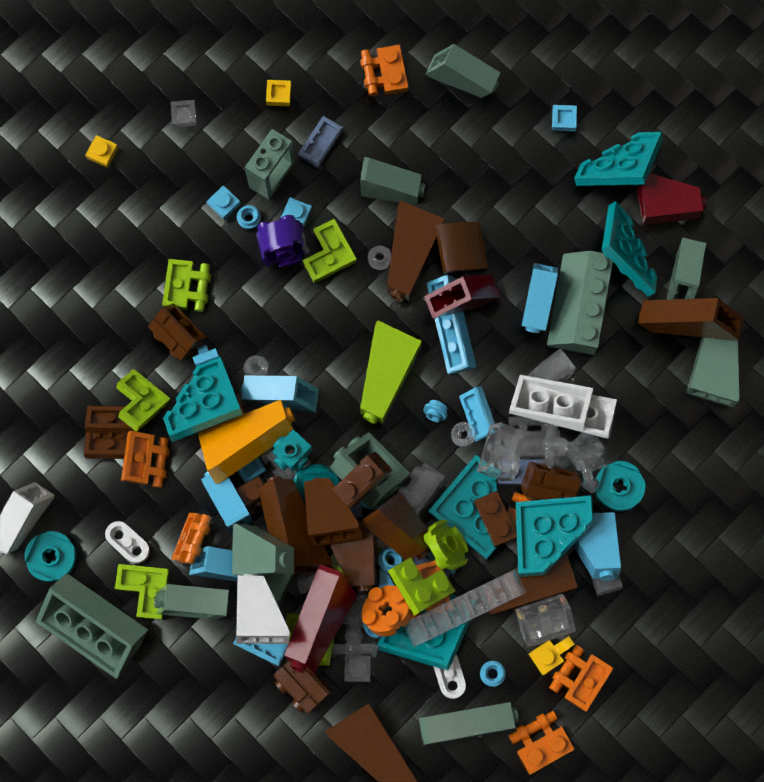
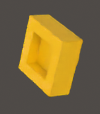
M267 80L266 105L290 106L291 81Z
M96 135L85 156L87 159L108 168L118 150V145Z

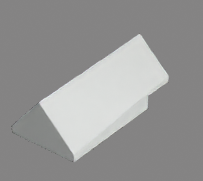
M520 375L509 413L608 439L611 436L617 399L593 395V388Z

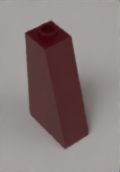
M321 564L317 569L284 654L291 663L290 667L302 674L304 671L311 674L315 673L357 597L356 592L342 572Z

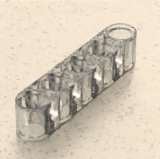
M515 569L411 619L404 628L413 647L527 592Z

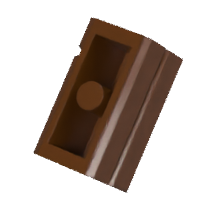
M174 303L161 308L148 326L153 332L155 339L163 342L170 349V354L180 361L195 355L198 351L197 348L207 339L200 329Z
M378 453L368 454L360 464L333 488V491L347 507L351 508L358 505L393 470Z
M530 461L521 484V490L530 501L576 497L581 479L576 472Z
M288 661L273 675L277 680L275 685L284 694L288 692L294 698L292 703L301 713L305 711L309 714L333 690L316 671L314 674L306 671L303 674L290 667L291 663Z

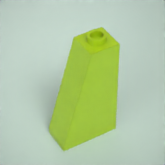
M378 320L375 324L360 407L361 414L364 415L363 418L373 424H376L377 421L382 424L384 423L421 349L422 343L421 340Z

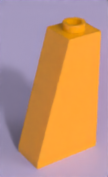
M280 399L198 433L207 471L216 484L221 483L272 448L281 436L286 437L293 430L291 422L295 421L290 407L285 408Z

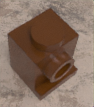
M259 477L237 488L251 515L263 509L258 490L263 484Z

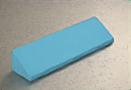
M445 275L427 282L428 292L431 293L455 281V277ZM464 312L436 318L435 322L447 373L453 374L475 369L476 363Z

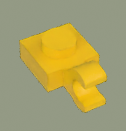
M569 636L555 646L548 640L528 655L543 676L564 662L560 654L575 644Z

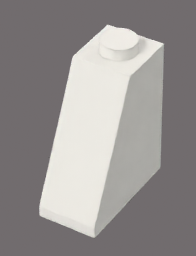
M36 482L12 492L0 515V553L7 555L19 548L53 500L54 494Z
M257 574L238 575L236 644H289V629L264 576H258Z

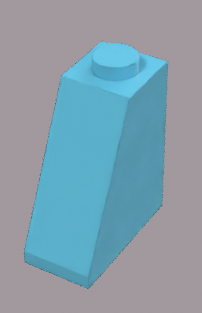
M534 263L522 320V326H525L529 332L540 333V330L546 331L558 275V268Z
M244 376V383L241 387V400L253 406L263 407L281 399L285 408L290 407L294 411L316 413L319 389L297 376Z
M207 471L201 481L231 534H233V524L250 525L254 523L229 477L216 484Z
M615 512L593 513L594 523L574 543L573 547L593 579L612 581L615 578H619L621 570Z
M210 546L202 548L200 556H197L194 565L190 566L189 575L238 581V576L232 575L233 551Z

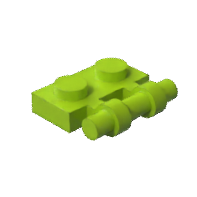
M169 259L162 306L165 307L174 303L180 310H187L188 302L193 301L195 302L194 311L204 312V306L208 302V295L206 294L207 285L211 281L210 265L202 263L200 271H193V261ZM192 280L198 281L197 292H190Z

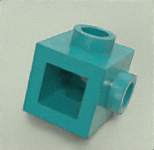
M292 430L286 437L281 436L274 443L273 447L275 449L272 452L275 459L273 461L283 471L289 469L293 472L296 468L300 470L308 462L307 456L313 451L312 446L297 432Z

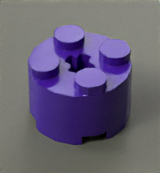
M285 215L278 221L262 222L257 226L256 238L263 264L270 267L271 263H278L279 267L289 266L302 260L301 255L304 253L309 254V246L303 224L299 220H295L294 215Z

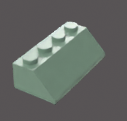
M583 251L563 254L547 341L548 347L595 355L599 344L613 263L603 253Z
M67 573L49 588L35 621L116 679L140 648L148 631L144 626Z

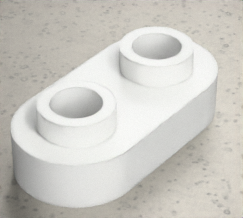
M117 521L107 527L105 532L106 540L128 561L140 564L148 559L150 554L149 545L128 525ZM118 531H122L123 537L119 540L116 539L115 534ZM137 547L141 548V554L135 556L133 554L134 549Z
M455 655L449 671L434 667L442 694L450 699L460 697L465 691L466 683L457 655ZM454 681L457 683L458 687L455 691L449 690V682Z

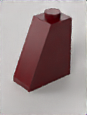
M649 173L645 184L636 185L643 225L699 219L703 210L706 209L705 197L701 196L700 188L651 173Z
M492 275L462 276L425 295L424 298L432 318L436 319L482 307L500 298V294Z

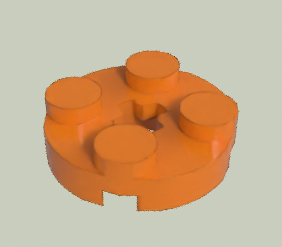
M393 585L371 589L362 608L363 623L378 636L394 635L397 633L395 630L401 626L405 627L412 617V611L397 586ZM390 606L392 610L387 611L386 615H384V609Z

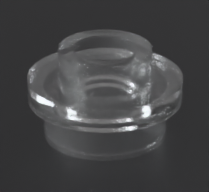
M376 246L369 251L368 262L372 268L383 270L390 265L391 252L388 248ZM377 254L384 255V259L377 260L375 256Z
M261 356L249 357L244 363L246 376H266L268 372L267 361ZM254 365L261 367L258 372L252 371Z
M467 422L456 424L451 431L452 441L460 447H467L475 440V429ZM463 431H467V437L465 439H461V433Z

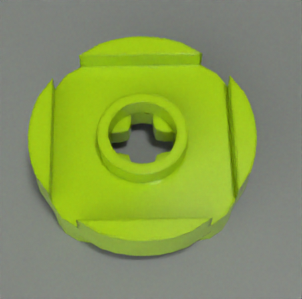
M439 520L429 527L428 532L423 536L424 541L430 547L435 556V562L440 569L456 570L468 561V558L465 559L464 554L468 552L467 543L458 528L455 526L450 528L446 524L449 521Z

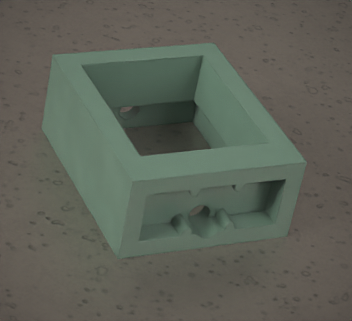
M271 129L245 166L249 188L268 200L295 164L291 140ZM261 150H266V153L262 154Z
M368 432L362 438L359 436L355 437L349 443L347 449L344 446L341 447L334 454L333 458L335 461L330 466V469L342 480L357 466L350 457L359 451L365 457L374 452L378 453L393 471L386 477L387 480L380 486L377 485L362 500L373 510L397 491L411 473Z
M167 584L159 590V593L156 592L154 608H158L157 614L218 620L227 614L229 590Z

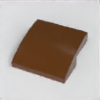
M455 222L437 224L435 226L444 274L488 269L480 222Z
M87 406L84 447L86 459H124L128 432L135 431L118 417L120 411L126 406Z

